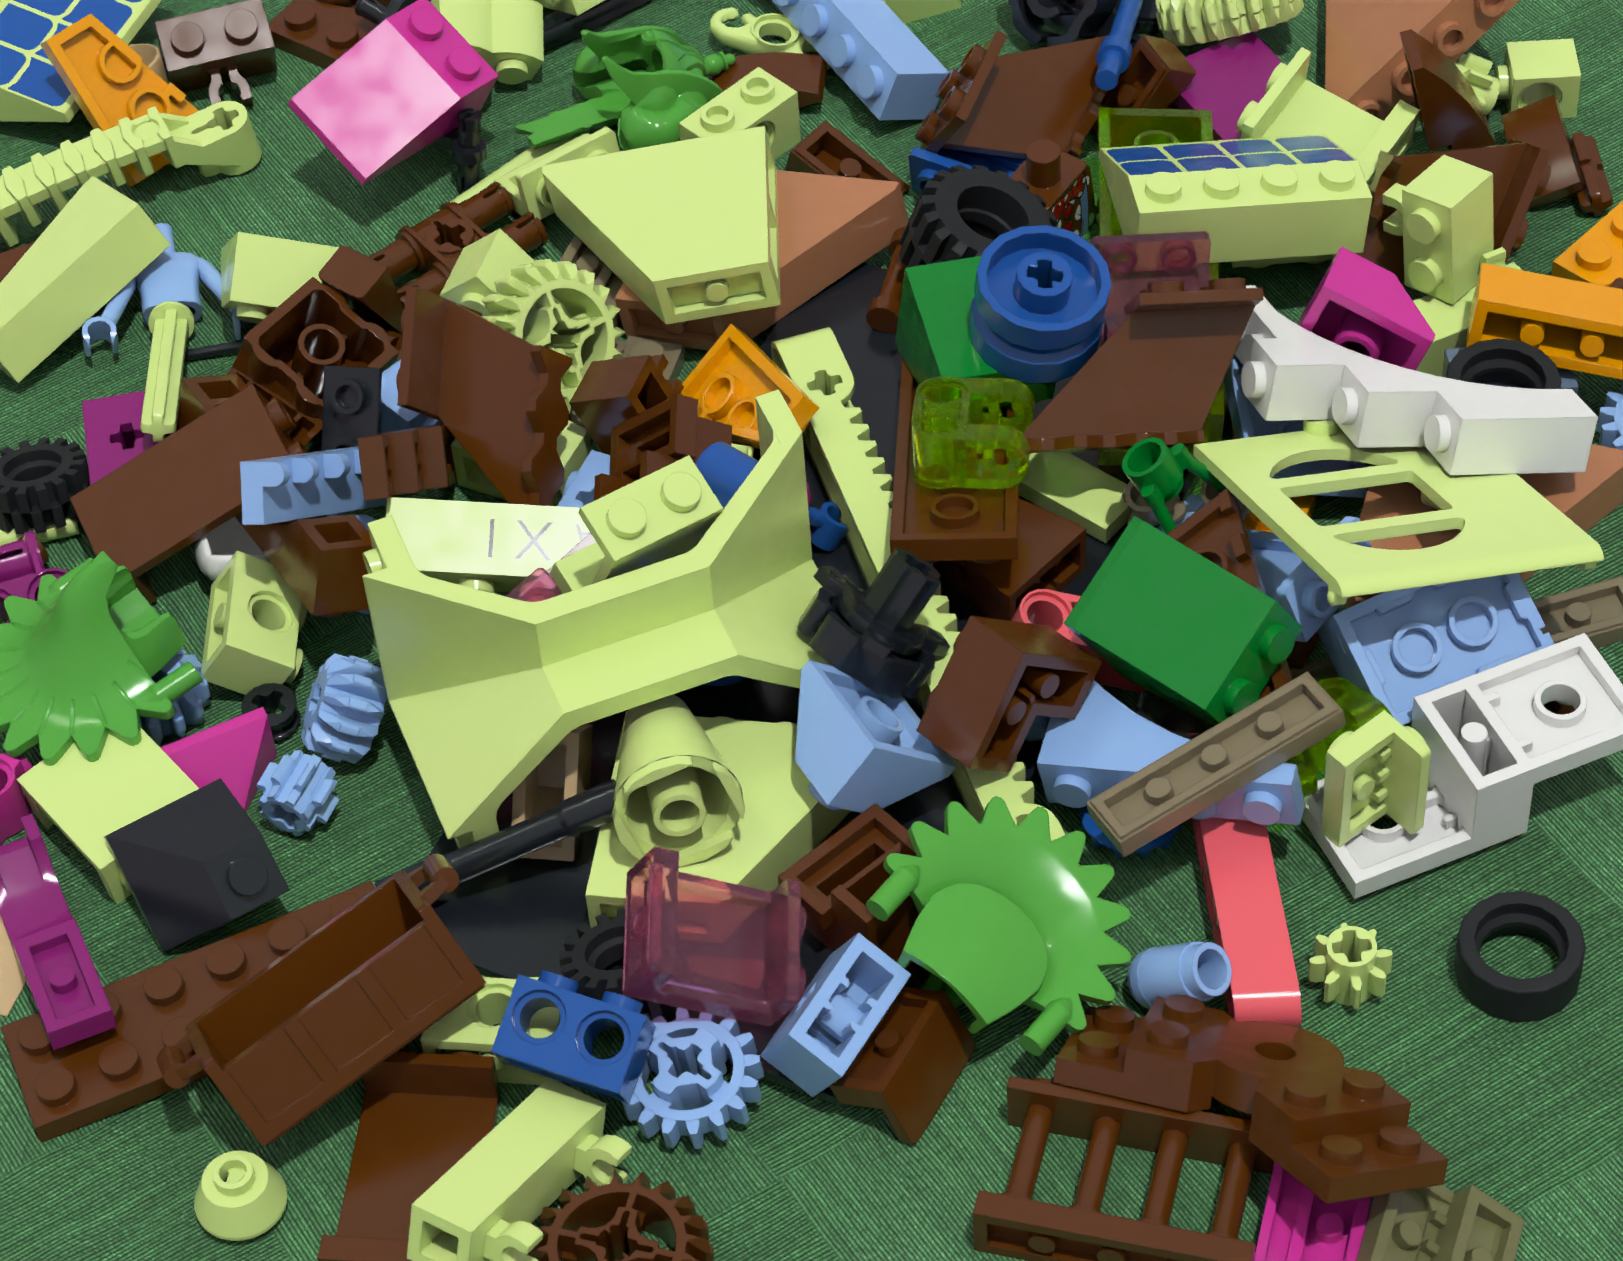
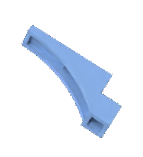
M1095 680L1075 719L1036 715L1025 738L1026 741L1043 740L1036 764L1047 801L1049 803H1060L1071 808L1087 806L1086 802L1190 741V739L1174 734L1136 714L1105 691ZM1282 763L1192 818L1209 819L1214 817L1248 820L1260 825H1272L1275 823L1300 825L1305 801L1297 764Z

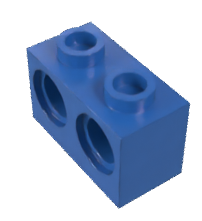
M542 970L538 980L518 974L491 1052L503 1063L629 1104L656 1026L646 1015L640 1014L643 1004L632 998L609 991L604 992L601 1001L578 994L577 991L580 985L578 982ZM545 1007L558 1008L560 1023L556 1031L545 1038L531 1037L529 1024L532 1016L538 1010ZM606 1028L622 1029L624 1044L620 1052L609 1059L595 1058L592 1052V1045L597 1034Z

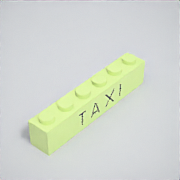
M398 497L387 498L386 517L393 516L415 567L422 574L490 593L496 591L521 594L545 573L554 562L562 558L590 533L578 514L580 509L578 507Z

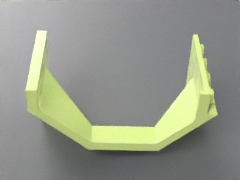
M779 389L755 397L761 459L700 542L692 550L537 602L521 601L428 577L415 567L392 515L367 523L372 550L363 552V559L368 574L362 576L388 702L447 839L454 838L458 848L499 832L496 815L501 803L567 734L579 726L727 676H742L800 689L801 669L808 660L830 665L809 646L812 638L805 636L797 628L799 618L822 586L814 578L818 568L812 559L803 435Z

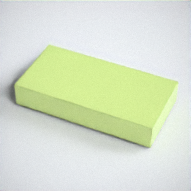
M1031 453L1019 465L1020 496L1047 511L1080 524L1086 528V533L1104 543H1107L1127 523V519L1131 515L1128 504L1122 498L1123 489L1127 484L1071 453Z

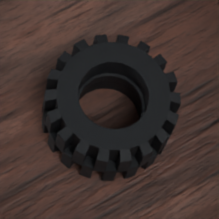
M963 165L952 166L949 172L942 169L934 174L932 181L928 180L901 235L899 244L902 247L899 251L901 262L908 265L907 267L982 256L983 251L1001 234L1021 226L1049 225L1055 227L1057 220L1053 212L1045 209L1047 203L1040 195L1031 193L1029 191L1030 186L1021 180L1017 182L1009 178L1007 173L996 170V172L988 171L985 166L973 165L971 169Z

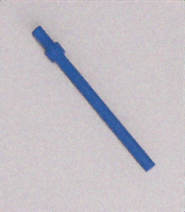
M1120 0L1110 34L1102 40L1096 55L1098 70L1095 76V83L1102 90H1112L1115 88L1120 74L1129 66L1133 53L1130 41L1144 0Z

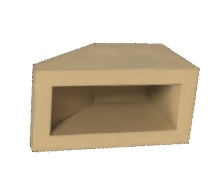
M584 724L567 734L513 791L511 826L556 807L562 800L590 789L593 725ZM581 835L578 837H567L521 858L575 861Z

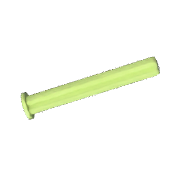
M166 301L155 306L148 320L152 342L140 428L141 432L152 434L153 442L158 443L165 439L166 434L176 432L187 339L192 335L195 326V319L191 310L184 304L175 301Z

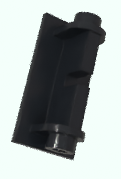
M325 366L321 451L358 446L357 438L380 433L381 368Z

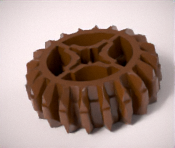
M614 1170L609 1180L610 1184L597 1186V1183L587 1176L583 1184L584 1193L580 1195L562 1188L561 1196L559 1197L560 1209L543 1207L542 1215L540 1216L541 1227L538 1228L543 1232V1239L527 1254L539 1261H715L713 1245L709 1244L710 1236L707 1222L703 1219V1216H696L695 1204L690 1200L689 1195L676 1198L675 1189L668 1180L651 1189L650 1179L646 1177L643 1171L632 1184L623 1183L622 1177L616 1170ZM642 1231L660 1238L673 1251L661 1249L658 1241L643 1237Z

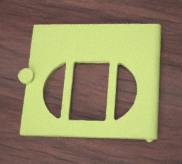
M1303 420L1302 428L1304 431L1194 444L1193 456L1206 465L1209 472L1329 585L1327 600L1331 606L1343 605L1346 603L1347 597L1570 565H1578L1580 570L1594 569L1598 561H1604L1603 551L1597 541L1517 474L1449 475L1426 447L1357 448L1334 420ZM1346 460L1377 465L1280 479L1272 478L1279 471L1287 467L1310 461ZM1409 482L1415 485L1442 510L1320 526L1290 498ZM1444 530H1462L1456 537L1445 543L1422 549L1390 550L1353 544Z

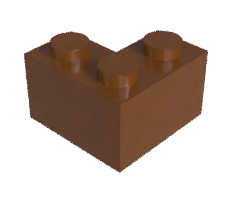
M970 616L965 628L955 640L952 656L938 685L931 692L927 700V709L916 731L969 769L1009 772L1036 715L1068 719L1076 718L1102 662L1049 626Z

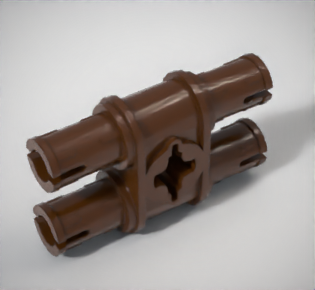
M494 182L478 194L459 204L456 202H445L439 207V211L412 227L404 226L400 228L394 242L368 256L387 266L393 282L413 271L422 274L418 279L397 290L404 309L406 287L416 286L440 295L463 248L490 234L484 232L483 229L514 213V204L511 196L504 187L501 188L500 183ZM527 212L510 225L501 229L526 253H531L548 243V235L544 225L538 217L534 218L532 212Z

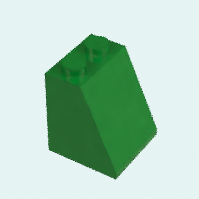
M981 256L905 268L895 342L899 353L937 418L957 414L970 416L983 410L1016 404L1030 406L1042 400L1053 399L1056 382L1031 384L1005 377L987 365L973 347L968 322L974 298L976 272Z
M1136 516L1132 518L1063 623L1121 676L1214 726L1259 700L1260 693L1278 665L1290 655L1295 639L1303 629L1276 600Z

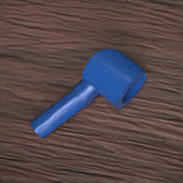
M833 502L824 503L820 509L808 506L812 535L811 542L826 551L836 550L849 531L846 524L838 522L842 516L840 508Z

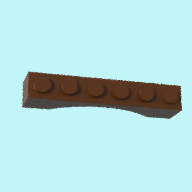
M238 374L182 378L177 431L248 386ZM242 512L235 516L312 616L320 615L334 618L340 617L346 612L369 610L362 576L368 574L363 559V552L372 550V544L368 530L354 514L332 517L316 516L266 525H243Z

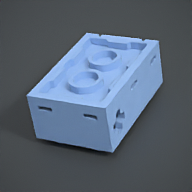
M1519 573L1382 592L1333 615L1317 631L1363 725L1385 710L1404 727L1411 726L1414 697L1555 644L1549 632L1542 633L1541 629L1545 627V624Z

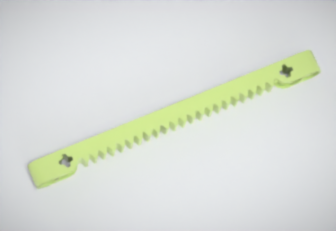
M829 327L774 341L771 343L772 361L820 407L809 420L807 428L802 433L803 441L830 501L837 504L841 510L842 516L839 522L846 524L849 528L846 534L847 540L867 585L870 587L891 555L890 531L893 478L891 474L885 473L884 458L878 457L877 443L874 440H870V428L868 424H863L861 408L854 407L850 400L855 391L853 374L833 331ZM941 584L914 622L926 625L940 632L950 645L944 657L934 655L935 668L917 693L924 713L927 709V700L944 673L952 656L955 640L960 633L957 632L956 615L949 613V600L947 596H941ZM946 753L956 766V769L951 774L966 808L979 823L986 805L995 796L1001 797L1005 801L1016 827L1034 808L1042 807L1034 804V784L1032 781H1026L1025 765L1023 762H1017V757L1009 772L969 769ZM1046 809L1049 814L1050 839L1053 841L1064 836L1065 833L1052 811Z

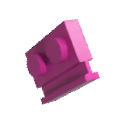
M1275 1162L1254 1261H1356L1369 1218L1373 1196L1327 1204Z

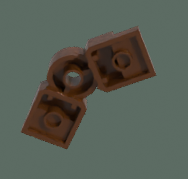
M1171 995L1163 998L1157 996L1144 1018L1135 1016L1133 1011L1122 1006L1103 1005L1098 1008L1089 1006L1084 1013L1087 1026L1079 1034L1072 1033L1056 1057L1053 1083L1185 1113L1208 1110L1211 1106V1100L1215 1098L1233 1109L1252 1114L1248 1140L1327 1204L1443 1185L1445 1181L1448 1159L1425 1142L1417 1131L1407 1127L1411 1102L1387 1085L1385 1079L1379 1074L1345 1067L1343 1054L1332 1042L1299 1027L1265 1021L1237 1022L1223 1010L1205 1007L1202 1001L1194 997Z

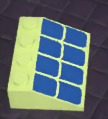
M0 0V121L70 122L80 107L40 44L91 13L128 45L162 0Z
M1324 133L1100 148V163L1133 268L1337 254L1341 246L1353 253L1364 251L1373 197L1359 161Z

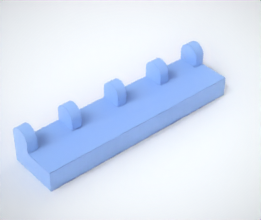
M358 446L240 462L243 525H266L385 506L387 504V498L364 501Z

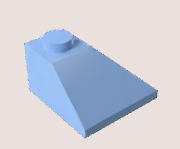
M808 660L801 669L795 762L811 782L809 785L810 793L823 806L833 811L845 809L863 813L875 803L884 808L949 777L956 769L955 764L944 750L916 731L921 720L903 696L900 700H895L876 693L855 678L839 671L834 666Z

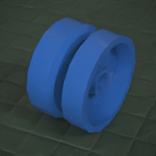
M1049 225L1021 226L999 235L983 251L976 272L974 298L968 322L973 347L987 365L1008 378L1032 384L1059 382L1075 375L1095 354L1101 339L1105 320L1104 314L1112 286L1107 262L1093 244L1072 231Z

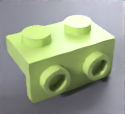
M604 127L592 134L585 133L496 178L494 182L500 183L501 188L504 187L513 201L514 211L521 216L527 212H532L534 218L538 217L541 220L555 213L542 174V165L620 152L616 134L608 127Z
M1384 710L1355 732L1347 731L1341 734L1329 747L1326 753L1321 833L1338 848L1385 814L1412 835L1423 828L1431 750L1424 738L1415 729L1408 726L1404 727Z

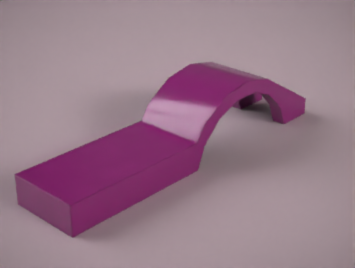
M32 813L21 817L27 837L0 846V915L54 1051L115 1028L117 1024L77 922L71 916Z

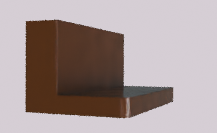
M903 987L844 1075L829 1087L839 1103L882 1109L901 1142L916 1144L975 1051L976 1045L946 992Z

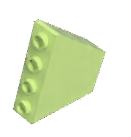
M765 126L542 165V174L556 216L666 325L781 305L777 168Z
M694 716L741 786L745 813L743 820L740 816L738 823L733 829L735 837L726 848L707 860L675 867L666 866L665 859L645 855V862L634 857L619 842L613 822L601 826L585 893L590 927L597 926L595 917L606 913L608 920L617 918V910L628 908L631 917H635L637 911L641 908L650 910L652 918L657 913L666 917L667 923H671L675 929L678 942L721 945L778 887L777 876L815 849L851 812L845 809H840L839 811L830 810L819 803L810 793L809 785L811 782L795 762L797 724L791 722L771 723L734 720L729 717L709 718ZM625 719L611 777L615 781L617 779Z

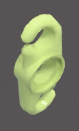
M731 7L722 8L715 12L710 20L711 33L721 44L745 54L774 52L804 54L810 51L817 52L783 14L768 13L756 17L751 13L742 15L741 18L745 26L735 28L723 24L734 21L739 16L738 10ZM769 35L779 36L786 39L787 42L774 44L764 41L762 37ZM826 62V64H827V66H826V71H827V70L831 69L832 67Z

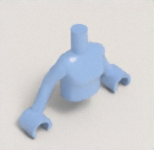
M166 223L155 224L171 245L107 302L101 316L90 318L82 326V338L86 356L92 357L91 345L100 339L109 341L112 345V353H118L119 344L116 324L136 286L141 297L142 314L146 324H148L152 309L166 301L184 304L191 310L195 321H197L202 315V302L199 291L200 280L221 301V274L204 258L197 257L193 253L176 252L172 227ZM229 309L232 313L235 339L241 340V326L254 322L236 319V310Z

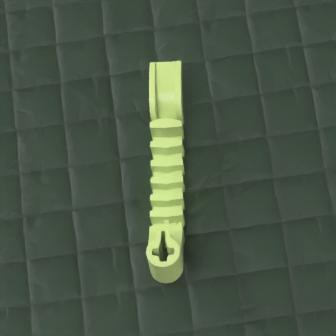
M222 101L184 117L160 113L156 106L147 109L148 114L133 120L124 117L118 120L119 125L105 131L96 128L90 131V136L75 143L66 140L60 143V149L44 156L38 152L31 156V162L15 169L11 166L2 169L3 175L0 176V237L10 247L19 243L17 229L9 216L20 212L22 217L32 227L41 224L37 203L49 199L61 211L68 203L66 190L75 186L80 189L92 176L99 177L105 174L118 187L126 183L123 167L131 163L143 175L153 174L154 168L150 156L162 152L163 156L174 168L177 169L184 165H197L200 174L204 177L215 176L219 173L230 176L239 175L251 170L260 161L262 150L246 108L236 101Z

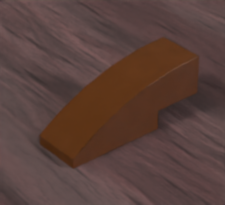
M1413 30L1400 32L1415 108L1420 110L1418 119L1429 151L1447 146L1448 150L1496 145L1484 110L1471 84L1458 67L1434 44Z

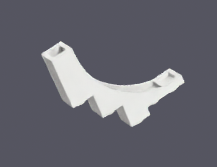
M1251 285L1246 286V288H1256V286ZM1265 297L1263 301L1255 306L1234 353L1243 364L1241 372L1242 391L1265 421L1334 420L1357 448L1426 447L1449 475L1585 472L1598 416L1572 389H1529L1495 386L1445 378L1403 368L1347 349L1314 334L1277 312Z

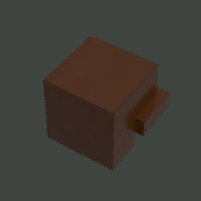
M680 394L612 428L610 475L601 473L595 476L594 501L688 455L696 464L703 451L716 442H725L731 446L732 425L698 417V399Z
M875 803L777 876L779 893L799 909L800 924L832 952L857 933H860L895 962H898L912 927L919 916L913 899L909 895L886 921L874 917L867 909L866 902L890 877L883 867V862L890 853L917 856L909 838L908 830Z

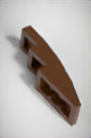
M445 424L402 429L357 438L364 501L390 498L399 494L417 493L424 489L449 487L457 482L451 450L452 434Z

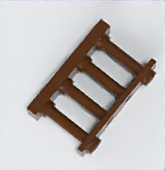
M1013 1076L1009 1077L1007 1084L1008 1125L1021 1127L1022 1131L1006 1191L1001 1194L982 1190L978 1191L973 1210L975 1251L1026 1261H1254L1256 1243L1239 1240L1238 1235L1252 1172L1272 1174L1275 1161L1248 1140L1251 1116L1240 1115L1230 1117L1202 1111L1185 1113L1089 1090L1062 1086L1046 1078L1029 1080ZM1049 1133L1089 1140L1074 1204L1069 1207L1032 1200ZM1116 1146L1157 1153L1142 1218L1138 1220L1102 1214L1100 1212ZM1184 1158L1225 1166L1211 1231L1207 1233L1169 1226Z

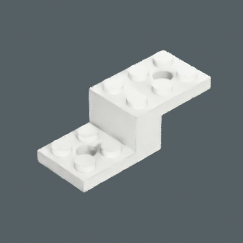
M1583 633L1413 698L1411 728L1415 729L1424 738L1431 750L1423 828L1412 835L1399 824L1389 829H1378L1370 825L1338 848L1321 833L1325 778L1302 786L1305 801L1302 819L1354 899L1526 833L1535 783L1623 750V684L1587 635ZM1550 701H1557L1564 705H1572L1576 710L1569 714L1560 715L1548 711L1543 705Z

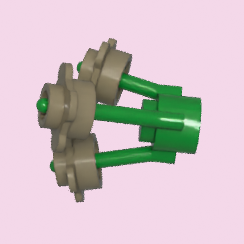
M1146 438L1134 444L1127 451L1122 461V470L1130 479V482L1122 492V498L1128 504L1131 512L1127 519V524L1136 516L1152 526H1161L1165 534L1176 528V523L1180 522L1187 513V507L1183 501L1179 500L1178 495L1184 485L1183 471L1185 469L1203 480L1201 498L1205 504L1223 492L1226 487L1207 470L1206 465L1191 455L1183 443H1178L1169 449L1160 438ZM1232 494L1238 500L1242 517L1244 519L1250 514L1251 511L1234 494Z

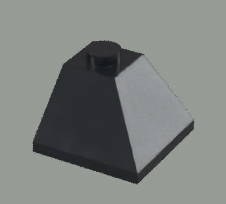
M221 778L104 836L161 952H165L230 922L290 891L261 832Z

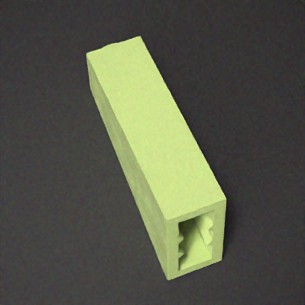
M92 176L83 184L1 281L0 370L17 383L24 379L171 245L138 203Z

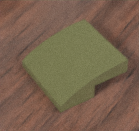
M1472 1184L1455 1193L1444 1185L1377 1195L1374 1197L1356 1261H1515L1525 1220Z

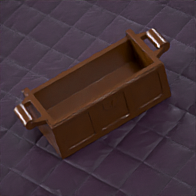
M441 854L429 855L421 867L408 874L405 870H399L186 1025L185 1030L187 1034L174 1046L163 1048L158 1053L157 1064L165 1083L174 1089L182 1088L189 1083L191 1076L205 1070L261 1145H270L485 987L486 981L430 906L443 893H450L457 888L459 884L457 871ZM429 880L431 884L420 891L417 888ZM194 1050L196 1054L186 1061L184 1057Z

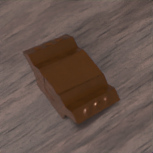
M312 277L243 337L240 351L227 375L238 374L247 386L253 384L268 402L278 398L296 426V429L288 433L292 442L294 443L299 440L308 453H310L322 439L325 366L381 368L383 372L401 359L403 335L350 307L339 290L332 286L321 284Z

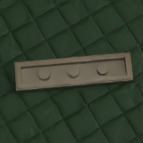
M1305 672L1086 802L1089 815L1122 856L1126 857L1346 726L1344 711L1308 672Z

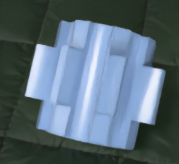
M294 750L291 756L288 754L284 755L279 764L269 763L256 785L258 789L264 792L257 805L262 807L260 811L261 816L274 824V828L282 832L285 830L292 832L294 835L302 836L305 830L307 832L312 830L317 821L324 824L327 823L340 799L332 794L338 782L333 779L336 772L332 767H328L321 761L322 758L315 754L312 756L303 754L302 750Z

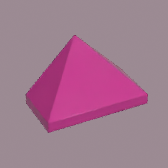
M264 707L160 747L198 788L221 778L245 812L258 791L256 787L258 781L269 763H273L277 755L268 715Z

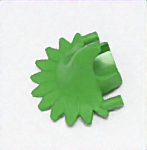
M104 551L100 552L94 559L88 558L58 579L51 574L41 577L37 601L18 596H9L4 600V606L11 623L0 624V733L7 732L3 748L10 757L15 758L39 743L40 755L45 765L53 766L75 742L86 760L95 762L101 757L108 734L130 746L138 745L142 739L140 716L163 720L172 718L175 714L172 702L203 682L200 674L189 661L157 683L152 680L151 677L160 671L186 643L185 637L176 619L170 613H164L160 616L136 587L129 569L124 565L117 566Z
M992 797L986 805L980 823L960 803L952 801L944 810L945 833L921 821H916L911 825L908 835L917 856L890 853L883 862V867L890 877L868 899L866 907L874 917L886 921L910 895L919 912V916L912 927L897 963L906 969L913 961L931 972L924 989L946 992L955 1009L965 1003L976 1017L967 1029L972 1034L981 1031L1021 1004L1042 1011L1020 1037L1022 1046L1029 1053L1040 1056L1064 1028L1070 1033L1079 1034L1087 1026L1080 1000L1099 1005H1109L1115 999V990L1100 969L1124 967L1130 961L1131 953L1106 933L1122 926L1130 918V910L1124 905L1098 898V895L1114 877V869L1107 864L1079 865L1086 841V836L1082 831H1074L1051 841L1049 814L1045 808H1034L1016 827L1009 809L1001 797Z

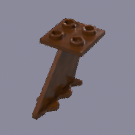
M999 30L983 47L974 43L962 60L958 70L952 68L940 84L936 97L941 99L942 103L937 112L931 110L915 135V139L922 143L920 148L935 154L941 148L1026 159V149L1030 143L1040 139H1047L1057 143L1062 152L1078 158L1082 153L1081 145L1084 138L1099 117L1102 110L1101 102L1108 91L1100 89L1095 83V76L1098 70L1096 55L1100 43L1107 36L998 56L1007 35Z
M1512 138L1509 139L1507 144L1401 156H1395L1380 150L1376 173L1369 186L1373 198L1364 251L1355 254L1394 273L1403 287H1407L1404 284L1403 236H1396L1383 231V221L1397 209L1384 205L1382 194L1395 183L1407 186L1441 156L1447 155L1493 173L1494 250L1503 247L1506 250L1505 262H1507L1510 252H1516L1525 239L1529 224L1525 216L1533 197H1539L1548 183L1551 165L1547 164L1551 152Z
M1245 278L1209 280L1208 286L1194 291H1184V281L1170 280L1147 283V289L1139 290V293L1124 306L1125 320L1018 437L1015 441L1016 453H1071L1108 449L1129 450L1137 442L1150 437L1162 439L1167 447H1172L1178 443H1183L1185 447H1194V444L1204 443V430L1201 429L1255 306L1264 300L1263 287L1246 288Z
M406 287L405 309L401 316V329L403 332L401 363L396 378L398 390L397 405L442 421L509 504L552 506L553 497L563 485L565 476L564 467L556 450L557 437L566 427L569 419V410L561 392V378L571 367L573 358L541 345L535 346L481 317L483 313L419 287Z

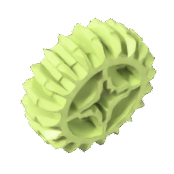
M1155 0L1158 11L1155 14L1159 30L1162 29L1164 39L1171 41L1175 46H1190L1198 43L1204 44L1210 41H1220L1225 38L1272 27L1296 17L1304 8L1303 0Z
M535 260L531 264L516 266L511 269V276H503L499 280L494 281L497 294H489L481 299L489 311L488 316L481 317L535 346H545L573 358L571 367L561 378V392L570 413L571 405L569 402L591 362L625 357L619 350L615 349V339H618L626 332L618 327H614L612 321L621 309L614 305H605L610 288L603 285H594L595 273L587 270H577L576 264L569 261ZM553 296L565 306L571 318L566 315L561 303H555Z

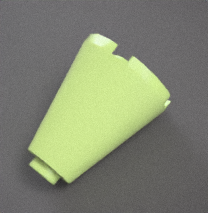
M672 694L629 709L625 719L612 805V820L619 842L634 857L645 862V855L665 859L666 866L675 867L707 860L729 845L735 837L733 829L738 823L740 816L742 820L744 818L745 804L738 780L681 698Z

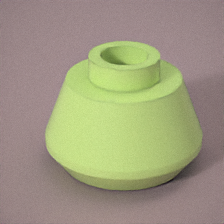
M230 1151L213 1159L204 1170L196 1190L194 1208L199 1223L211 1235L230 1241L247 1240L267 1232L279 1221L287 1205L288 1192L281 1174L259 1156L248 1151Z

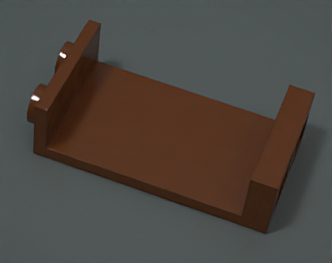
M251 384L70 498L96 556L104 551L117 566H126L134 579L136 587L149 604L158 599L146 576V571L242 512L241 461L308 453L299 440L294 443L292 442L288 433L296 429V426L281 401L275 398L268 402L257 388Z
M401 1048L362 1076L366 1092L336 1235H322L318 1261H411L407 1259L412 1203L496 1127L501 1091L494 1057L479 1056L464 1051L452 1054L415 1053Z

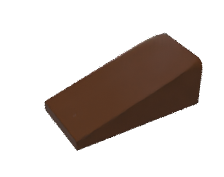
M1142 35L1133 48L1128 68L1120 74L1115 88L1106 92L1101 102L1102 110L1090 130L1104 148L1129 146L1187 88L1197 72L1174 43L1166 39Z
M826 120L790 151L785 171L900 182L903 196L910 189L909 185Z
M341 245L320 270L319 278L321 282L339 290L344 295L346 302L354 309L403 335L401 316L404 308L387 266L348 246L344 247Z

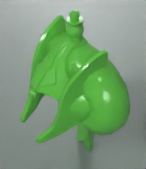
M645 25L601 33L582 30L581 36L586 46L576 55L573 65V80L576 88L587 101L555 111L546 117L528 123L516 124V134L529 135L526 138L534 150L552 143H560L582 133L591 134L593 130L611 127L618 124V140L624 151L680 141L679 122L723 92L715 82L707 77L716 76L722 71L727 72L729 66L735 64V56L730 53L725 55L721 51L717 54H709L703 58L700 52L691 45H686L675 31L667 27Z

